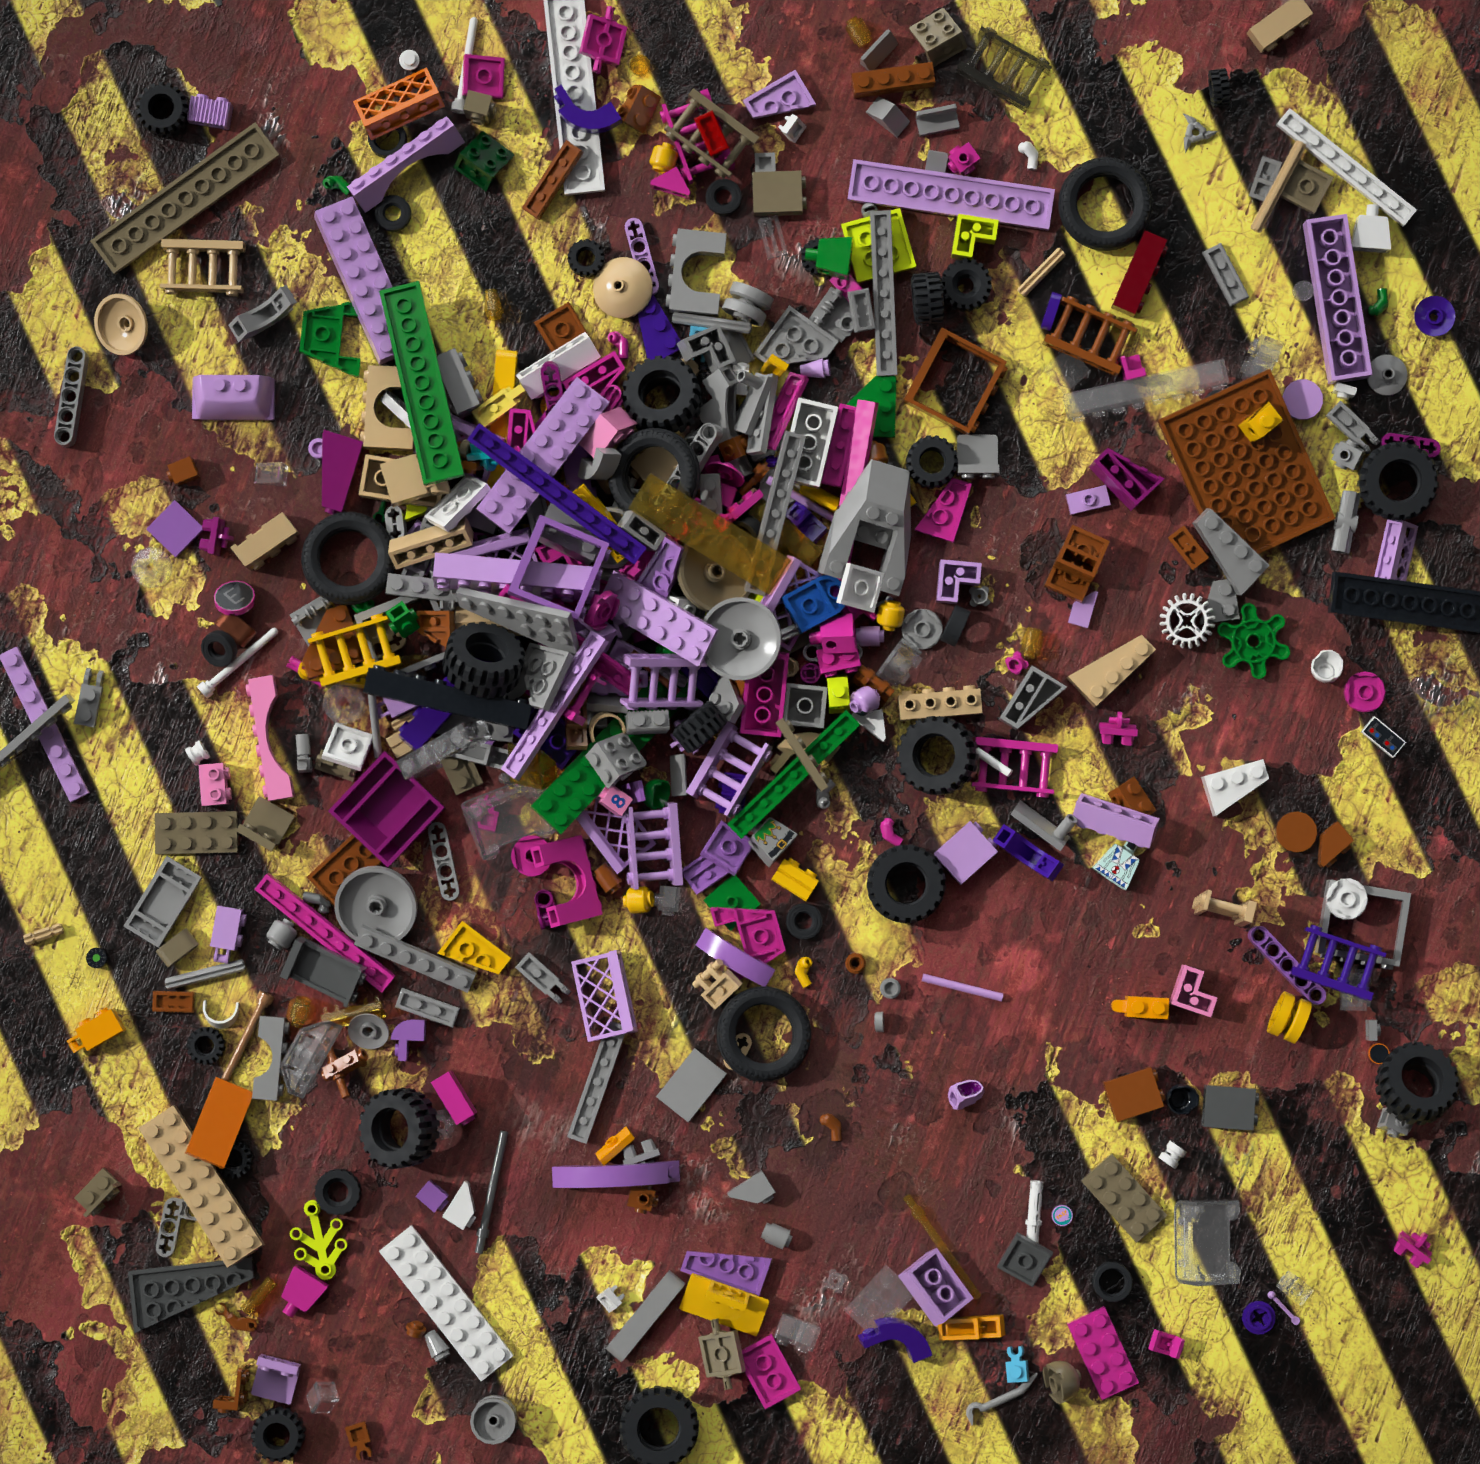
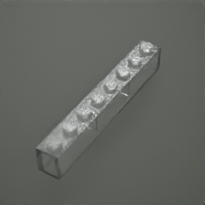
M1224 359L1066 393L1062 398L1067 420H1073L1075 423L1084 421L1086 416L1093 415V418L1105 416V412L1121 413L1125 411V408L1133 406V409L1145 407V403L1149 402L1157 405L1164 403L1167 398L1179 400L1185 398V394L1192 393L1193 396L1204 394V390L1208 389L1213 391L1222 390L1229 383L1225 361Z

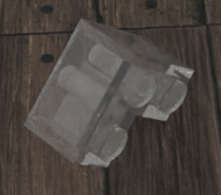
M1263 334L1257 339L1254 338L1247 351L1250 354L1248 361L1244 360L1240 372L1243 373L1241 378L1245 380L1267 369H1270L1272 372L1284 343Z

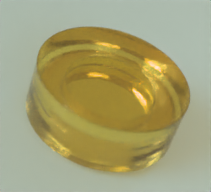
M644 55L634 56L630 61L631 72L636 76L646 75L650 70L649 59Z

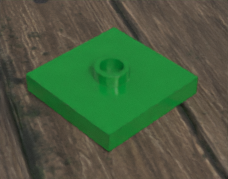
M731 875L703 900L709 908L756 909L761 904L736 875ZM734 921L724 925L731 931L737 923Z

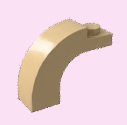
M803 732L794 736L796 739L800 737L807 748L820 734ZM786 739L776 747L782 754L780 756L776 754L770 761L772 765L770 770L775 774L795 754ZM839 745L824 761L828 763L841 746Z

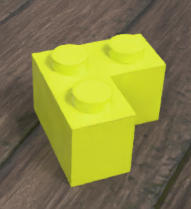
M958 214L951 258L959 260L968 258V260H972L975 242L994 245L999 220Z

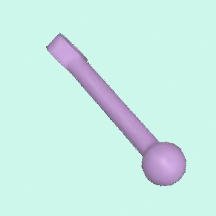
M1274 1291L1268 1292V1298L1273 1299L1291 1318V1322L1294 1325H1298L1300 1323L1299 1317L1294 1316L1276 1297Z

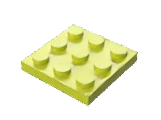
M901 209L891 210L893 274L916 268V263ZM869 216L841 224L844 237L853 238L851 264L858 284L872 280Z

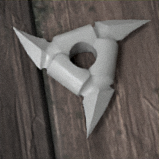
M1182 113L1189 123L1184 137L1186 154L1191 143L1203 141L1204 139L1207 140L1218 131H1206L1207 129L1197 122V119ZM1197 129L1199 131V135H1193L1192 130Z

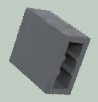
M1204 1085L1201 1126L1254 1130V1126H1257L1258 1114H1255V1105L1259 1104V1093H1256L1254 1088Z

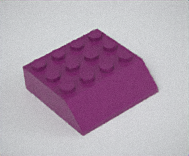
M384 751L328 812L386 867H389L409 849L442 814L446 807L388 752Z

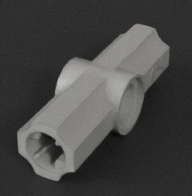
M1345 490L1342 492L1339 512H1337L1334 521L1335 533L1331 551L1335 553L1349 554L1353 533H1355L1358 523L1357 511L1360 493Z

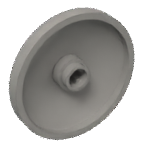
M730 598L715 605L703 619V621L719 629L705 658V662L720 676L732 680L753 679L765 673L776 661L782 644L781 629L775 615L764 604L749 598Z
M367 866L352 872L342 882L335 897V914L339 925L355 941L362 925L401 940L412 928L417 915V898L412 886L401 874L387 867Z

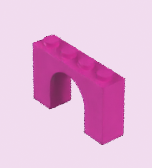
M582 835L530 848L535 868L555 863L563 864L573 872L576 879V891L570 901L546 908L551 928L603 915L602 904L598 899L596 891L597 885L595 880H593L591 863L586 853V843Z

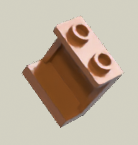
M1148 1066L1145 1069L1102 1082L1116 1122L1164 1107L1163 1101H1166L1163 1090L1158 1089L1156 1082L1159 1081L1155 1069L1152 1070Z

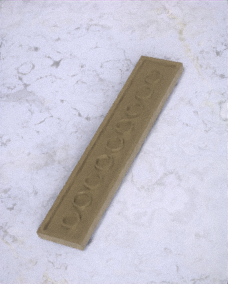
M255 122L90 240V242L116 275L159 244L161 239L169 237L276 160L280 155Z

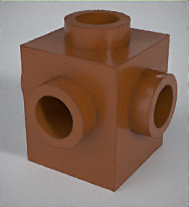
M653 1185L631 1186L627 1206L635 1208V1212L647 1214V1211H651L652 1207H657L659 1195H655L656 1189H652ZM645 1195L647 1200L642 1201L640 1196Z

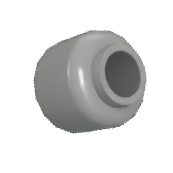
M285 918L283 921L275 920L266 934L269 939L268 943L280 950L289 948L297 936V931L293 928L295 924Z

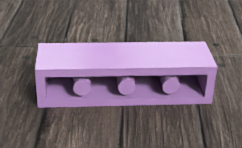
M1083 793L1080 794L1076 801L1073 813L1077 818L1076 825L1078 827L1089 828L1099 834H1107L1120 841H1128L1142 848H1150L1160 818Z

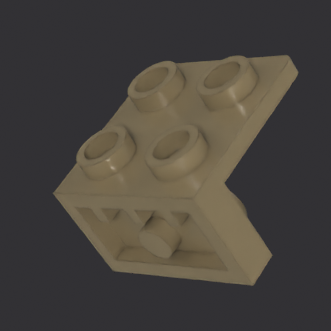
M944 8L909 27L910 32L925 50L928 62H933V67L967 48L963 32Z
M258 797L243 824H239L236 831L268 850L275 852L292 823L294 815L268 800Z
M102 1168L74 1199L87 1210L83 1214L85 1217L91 1215L94 1217L106 1207L104 1205L106 1201L108 1202L120 1192L118 1188L122 1184L105 1168Z

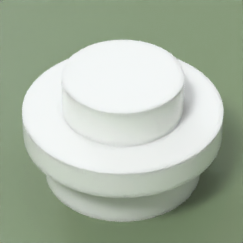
M406 50L399 57L401 67L408 71L416 69L420 62L418 54L413 50Z

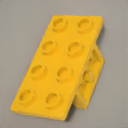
M692 1273L679 1309L708 1320L719 1318V1324L757 1336L769 1305V1300Z

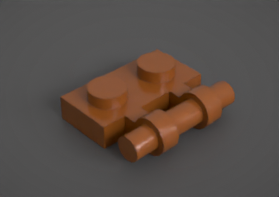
M862 665L848 686L854 691L864 686L877 690L880 695L878 708L880 710L895 690L889 686V682L883 681L874 674L875 671L871 668L869 670Z

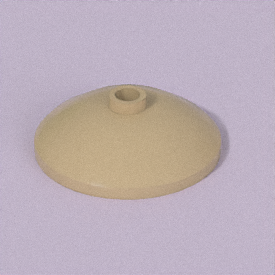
M628 257L615 258L605 263L596 274L593 283V294L599 308L606 314L621 319L633 317L644 310L651 299L653 291L652 278L647 268L639 261ZM621 282V288L617 289V283Z
M112 294L104 298L96 309L94 317L95 331L98 339L107 350L117 355H128L141 348L147 337L148 323L143 308L134 298L126 294Z

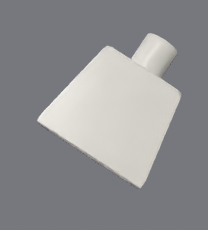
M1367 205L1366 215H1359L1356 218L1351 237L1353 251L1388 253L1391 250L1388 217L1378 216L1379 205Z

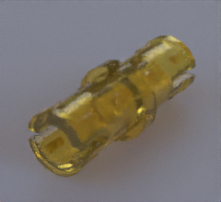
M267 1276L263 1283L251 1292L252 1295L240 1309L250 1317L255 1309L266 1301V1297L277 1286V1283Z

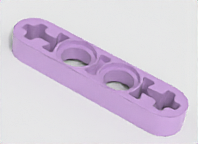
M630 218L625 223V232L632 258L640 263L646 261L650 264L649 273L650 275L653 274V277L651 276L652 283L656 285L653 287L652 294L655 295L659 290V283L643 224L637 218ZM631 223L640 226L637 228L638 236L643 235V237L630 240V238H634L633 231L628 230L631 227ZM637 242H642L645 245V249L641 253L633 249L634 244Z

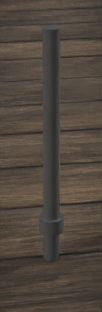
M500 1130L482 1220L476 1233L478 1239L475 1253L483 1254L485 1241L490 1232L488 1227L508 1137L507 1131Z

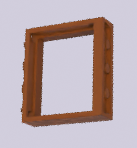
M941 328L903 403L965 435H969L970 432L975 433L980 423L977 421L979 414H985L989 406L986 403L989 395L994 396L999 387L995 385L998 378L1003 379L1008 370L1005 367L1007 361ZM945 340L997 366L967 426L914 400Z

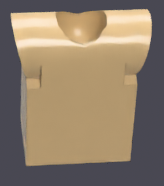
M417 454L380 464L393 507L430 495H446L451 493L448 481L424 486Z

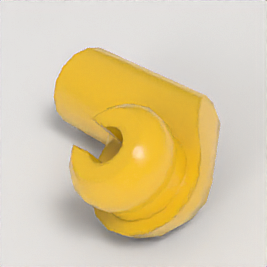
M809 957L799 959L795 968V974L803 988L812 984L807 975L812 965V960Z

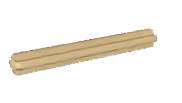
M1295 141L1251 224V229L1254 232L1261 233L1306 148V144L1302 141Z

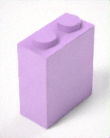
M969 821L933 853L935 858L960 885L998 852L995 849L997 844L990 837L986 839L983 836L982 832L984 830L976 821L974 823Z

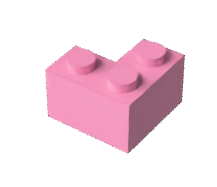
M621 407L604 412L599 415L579 445L594 458L596 447L613 448L615 444L635 432L633 429L637 422Z
M1181 965L1169 1004L1211 1017L1217 997L1198 991L1204 971L1187 965Z

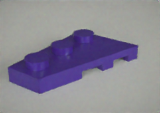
M652 294L648 305L638 314L647 358H650V360L655 359V356H662V358L666 359V356H671L679 351L677 343L681 340Z

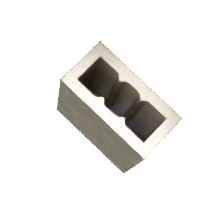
M801 170L752 172L754 217L802 215L803 209H807L806 197H802V189H806V178L801 176Z

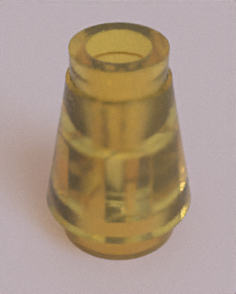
M488 289L485 291L484 315L487 320H499L503 317L502 314L504 313L497 290Z

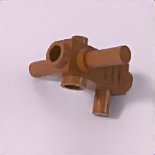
M330 1040L323 1042V1046L329 1061L327 1062L328 1065L322 1067L321 1075L326 1082L330 1080L336 1082L342 1099H347L350 1097L344 1080L345 1076L358 1067H365L368 1055L364 1049L353 1050L340 1058H336Z

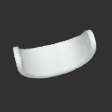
M207 1000L203 1001L205 1018L214 1028H228L237 1020L239 1002H236L235 1012L230 1018L224 1021H215L206 1014Z

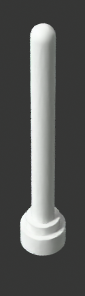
M472 17L469 22L464 54H473L478 24L476 17ZM463 65L458 95L451 106V111L459 114H465L463 108L466 96H462Z
M270 629L210 681L207 680L205 683L201 682L197 688L208 699L214 694L215 687L278 634V629Z

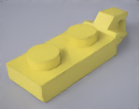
M521 384L513 390L510 386L506 389L504 388L471 413L481 425L487 428L508 413L510 408L516 407L520 403L518 398L525 394L526 390Z

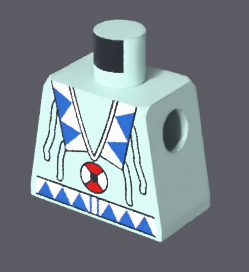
M1126 841L1123 847L1114 844L1091 869L1121 889L1126 890L1139 863V859L1133 855L1138 846Z

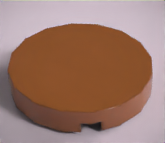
M1299 811L1289 812L1277 822L1276 839L1280 846L1287 851L1303 852L1310 848L1316 840V824L1306 813Z

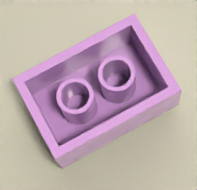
M937 1248L925 1253L898 1275L934 1326L947 1321L974 1299Z

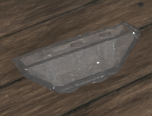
M327 1019L301 1028L298 1031L280 1064L288 1093L302 1099L305 1097L342 1030V1025Z

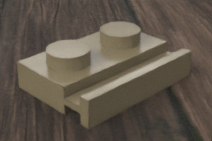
M450 753L439 758L456 796L483 784L475 763L449 756Z

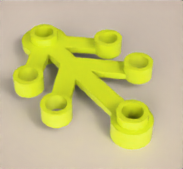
M310 1200L305 1204L304 1212L307 1216H310L314 1239L303 1233L299 1227H295L290 1231V1237L293 1240H300L317 1251L319 1260L309 1255L303 1247L296 1249L294 1256L297 1260H304L315 1267L316 1275L320 1279L328 1280L335 1275L336 1266L334 1263L341 1252L347 1248L348 1243L346 1239L339 1238L335 1242V1249L327 1257L326 1249L337 1231L343 1227V1221L340 1218H334L330 1222V1228L323 1238L318 1216L321 1212V1206L317 1204L316 1200ZM310 1205L315 1206V1212L312 1213L309 1211L308 1208ZM334 1221L340 1222L339 1228L333 1226ZM294 1230H298L300 1232L299 1237L293 1236ZM339 1241H343L345 1243L344 1248L338 1247ZM299 1250L304 1251V1257L300 1258L297 1252ZM323 1266H327L329 1268L328 1273L322 1272Z

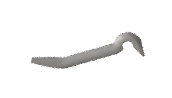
M1034 1373L1029 1377L1028 1382H1023L1018 1388L984 1404L980 1402L969 1404L966 1409V1416L971 1425H973L972 1411L974 1408H978L980 1412H986L1024 1394L1038 1373Z

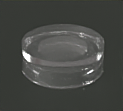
M1303 280L1295 284L1292 293L1297 301L1306 302L1313 296L1314 288L1310 282Z

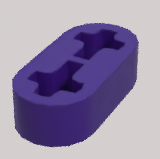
M1051 293L1041 329L1051 330L1062 297L1061 294Z

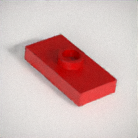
M713 110L694 118L710 157L729 148Z

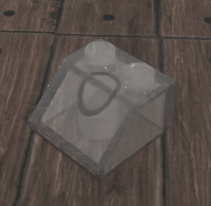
M902 638L876 675L895 686H898L900 683L904 685L911 676L908 671L912 666L916 668L923 658L920 657L922 651Z

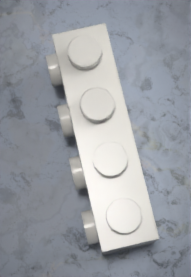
M584 332L520 371L516 376L530 399H538L544 395L541 367L545 362L553 361L558 365L561 381L563 382L566 378L580 372L584 367H588L598 361L597 359L601 356L590 337ZM547 367V370L544 371L549 374L550 378L546 383L553 381V372L555 370H552L551 367Z

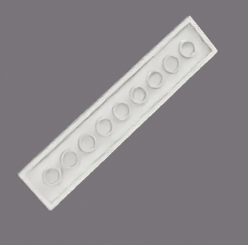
M544 0L554 96L556 95L555 88L562 85L575 106L585 111L596 110L591 58L579 54L587 21L585 0ZM554 98L559 148L568 140L584 151L563 184L565 196L604 192L605 184L599 133H585L569 126L559 115L558 110L564 106L560 107Z

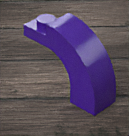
M562 85L555 88L556 95L554 98L560 107L564 106L558 110L559 115L574 129L585 133H602L622 124V119L611 102L597 110L585 111L575 106Z
M1004 824L993 839L994 843L1011 856L1052 882L1064 866L1063 863L1048 855Z
M884 1317L876 1319L874 1322L877 1328L865 1329L862 1334L858 1335L859 1341L864 1348L891 1339L904 1343L908 1356L913 1363L933 1356L928 1342L919 1330L911 1323L900 1318Z

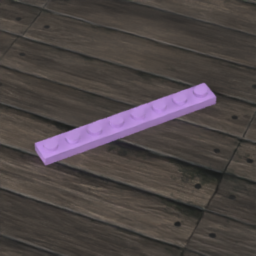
M590 631L575 654L549 711L539 709L501 770L515 780H520L607 647L608 640L595 631Z
M16 646L0 654V660L31 723H33L48 710V706L19 647ZM56 723L49 728L45 727L40 731L42 735L39 737V740L69 801L73 802L89 794L90 792Z

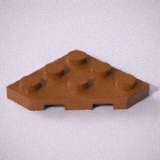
M340 605L327 609L316 632L323 631L326 634L353 626L354 624L347 606ZM356 632L343 634L352 665L363 663L364 658ZM336 637L324 640L332 670L335 672L342 670L344 664ZM316 643L309 644L301 662L308 680L323 676L324 669Z

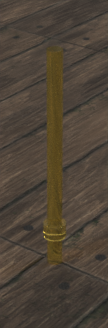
M910 1194L906 1195L903 1199L911 1209L912 1216L921 1223L975 1300L981 1296L980 1292L926 1218L923 1208L917 1205Z

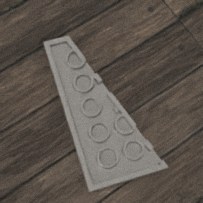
M459 587L456 591L461 608L550 648L567 651L574 656L580 648L571 612Z

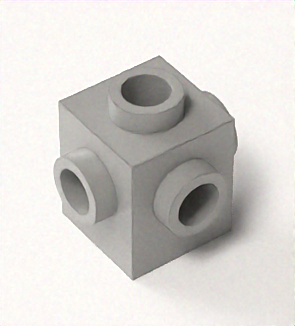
M1351 439L1343 440L1335 444L1332 450V454H1334L1332 460L1336 461V466L1347 470V468L1357 470L1366 451L1359 448V443Z
M1383 1108L1377 1128L1387 1131V1135L1393 1138L1406 1136L1411 1131L1412 1125L1407 1124L1404 1119L1402 1121L1397 1120L1395 1114H1389L1386 1111L1387 1108Z

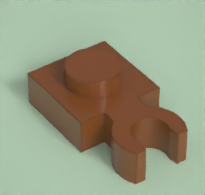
M366 1421L346 1426L345 1431L350 1447L357 1446V1460L362 1459L360 1452L363 1450L368 1453V1457H371L372 1450L366 1445L367 1442L371 1441Z

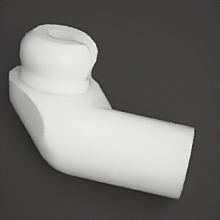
M1021 142L1018 150L1022 154L1025 153L1028 157L1027 169L1037 170L1038 151L1031 142Z

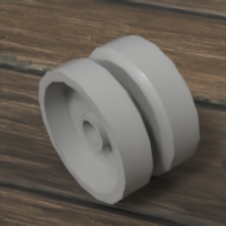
M734 281L729 290V293L734 298H726L722 310L741 321L752 323L755 326H763L766 314L762 310H770L774 299L757 288Z
M490 1395L484 1397L477 1403L471 1413L470 1425L472 1432L477 1439L487 1444L494 1445L504 1442L511 1436L516 1427L518 1418L516 1408L504 1396ZM496 1417L497 1423H495V1421H490V1418Z

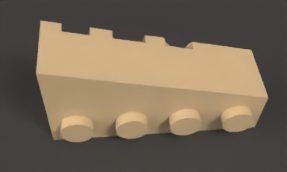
M1140 635L1071 674L1066 679L1093 707H1096L1156 649L1143 635Z

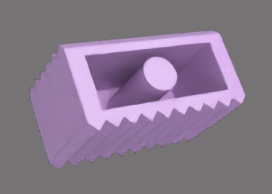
M204 94L190 97L187 114L188 123L226 130L230 129L233 105L228 102V99L217 97L216 100L208 99L209 96Z

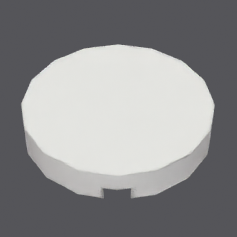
M1350 878L1334 882L1328 888L1326 894V905L1329 911L1335 917L1341 919H1353L1360 916L1368 903L1364 886Z

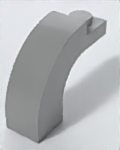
M287 285L282 286L263 304L248 312L237 315L228 326L237 341L241 342L279 322L293 310L292 307L297 301Z

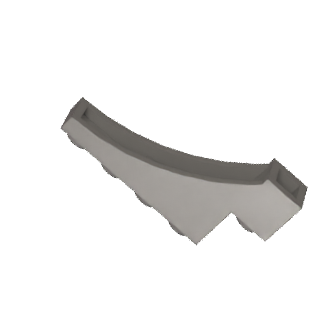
M727 365L717 369L702 381L712 399L699 408V417L702 423L717 424L722 428L723 436L719 443L739 435V432L734 430L737 421L736 389L739 381H737V376L731 366ZM710 428V429H709V432H710V435H712V437H713L714 434H715V431H714L713 428ZM747 455L729 461L743 474L744 478L753 473V467Z

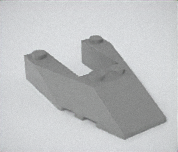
M873 459L869 461L852 490L848 492L845 500L834 513L817 572L842 579L853 542L856 540L885 549L879 572L885 573L880 591L897 596L900 595L905 579L911 540L909 470Z

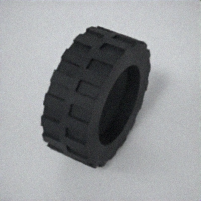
M338 1168L326 1172L319 1178L314 1194L317 1204L326 1213L343 1215L357 1206L362 1191L358 1178L352 1172ZM334 1182H342L348 1188V1196L342 1202H335L328 1195V1188Z

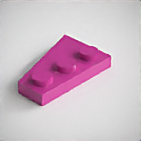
M952 478L914 531L953 543L972 484Z

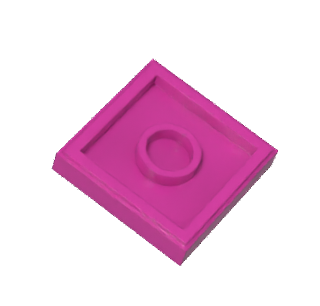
M464 54L462 96H467L468 90L491 95L493 99L502 100L505 58Z

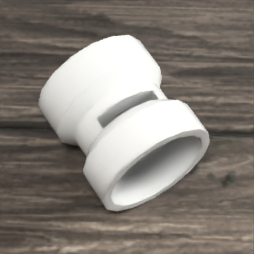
M1169 1141L1166 1145L1167 1149L1158 1158L1176 1169L1179 1165L1178 1161L1187 1152Z

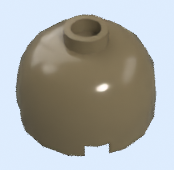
M1060 1360L1046 1364V1367H1043L1046 1388L1050 1386L1053 1393L1049 1395L1056 1403L1067 1402L1078 1394L1081 1374L1078 1369H1075L1070 1363Z

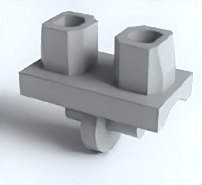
M652 1138L641 1142L644 1153L638 1155L634 1145L627 1146L623 1149L625 1158L623 1163L634 1164L640 1161L641 1163H652L654 1160L648 1162L645 1160L660 1155V1150L656 1148Z

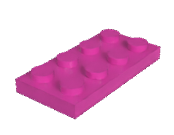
M1104 1306L1067 1323L1101 1400L1139 1383Z

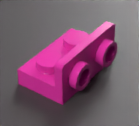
M857 643V652L826 654L823 652V649L816 650L820 675L825 674L827 678L837 676L838 671L845 670L846 673L857 672V668L861 667Z

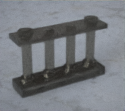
M981 26L978 35L983 37L969 62H960L956 73L1026 113L1032 102L1028 97L1042 72L1049 75L1052 66L1049 65L1050 63L1042 57L1038 59L996 35L997 32L994 29ZM991 41L998 45L1000 49L987 71L981 73L976 70V64ZM1008 51L1018 58L1005 81L999 83L994 80L993 75ZM1027 62L1036 68L1022 92L1016 93L1011 90V85L1023 64Z

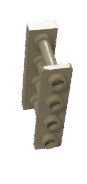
M693 88L688 94L690 104L672 128L668 125L665 126V136L673 142L677 139L683 144L682 148L689 154H692V152L699 156L698 160L707 167L709 164L716 168L714 172L723 179L725 177L730 178L732 176V173L728 171L730 166L744 147L749 144L754 145L759 136ZM700 106L707 112L713 110L716 119L724 123L722 125V132L725 138L733 131L740 135L738 138L739 142L722 165L712 159V156L710 157L708 150L704 153L695 146L701 138L698 128L689 140L679 134L696 108L699 109Z

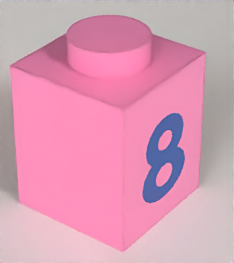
M605 786L598 795L600 797L598 803L616 816H622L633 800L615 786L609 789Z

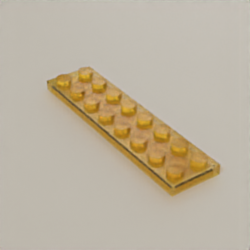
M652 473L649 474L629 506V510L768 595L791 561L787 556Z

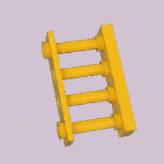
M383 613L373 615L370 621L326 634L323 631L311 634L312 638L307 639L308 643H316L324 669V677L319 679L321 687L324 688L367 675L368 668H373V665L383 666L387 669L402 664L400 656H395L391 651L383 622L389 621L387 615L383 616ZM373 625L376 626L384 656H382L383 660L375 662V659H372L363 629ZM353 631L356 632L364 658L363 666L355 668V665H352L343 635ZM336 637L344 664L343 672L337 674L332 670L324 640Z

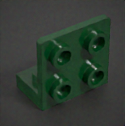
M481 131L459 154L454 168L487 192L491 188L495 176L513 158L514 154L484 131Z

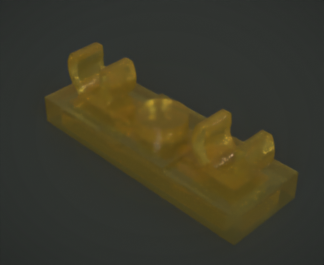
M376 995L375 1002L369 1004L367 998H364V1005L362 1006L352 1005L340 1010L338 1005H334L335 1011L329 1013L327 1007H324V1014L321 1015L322 1024L325 1030L329 1031L349 1026L350 1021L359 1014L369 1013L385 1018L386 1014L382 1002Z

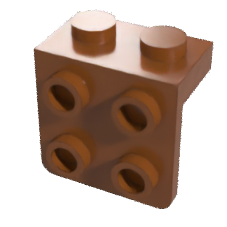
M243 1364L238 1368L235 1397L219 1395L213 1400V1408L218 1409V1412L230 1413L233 1410L238 1411L244 1406V1403H247L248 1391H245V1385L250 1379V1370H247V1365Z

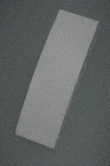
M455 736L449 756L501 770L512 751Z

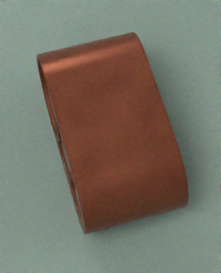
M222 613L215 621V624L220 629L228 633L243 648L257 634L252 627L238 615L235 616V614H230L229 616Z

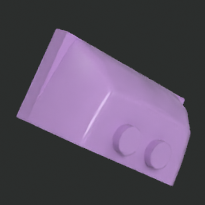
M263 375L194 376L192 379V419L275 420V379Z

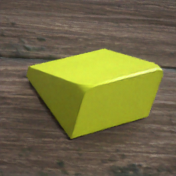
M408 504L405 515L406 522L425 515L427 507Z

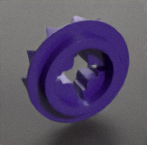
M1263 1301L1248 1303L1242 1314L1244 1327L1254 1334L1268 1332L1275 1323L1274 1310ZM1253 1311L1259 1314L1264 1313L1261 1317L1263 1325L1258 1321H1253L1255 1318Z

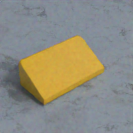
M802 486L799 491L801 495L833 513L839 506L840 498L821 488L816 489Z

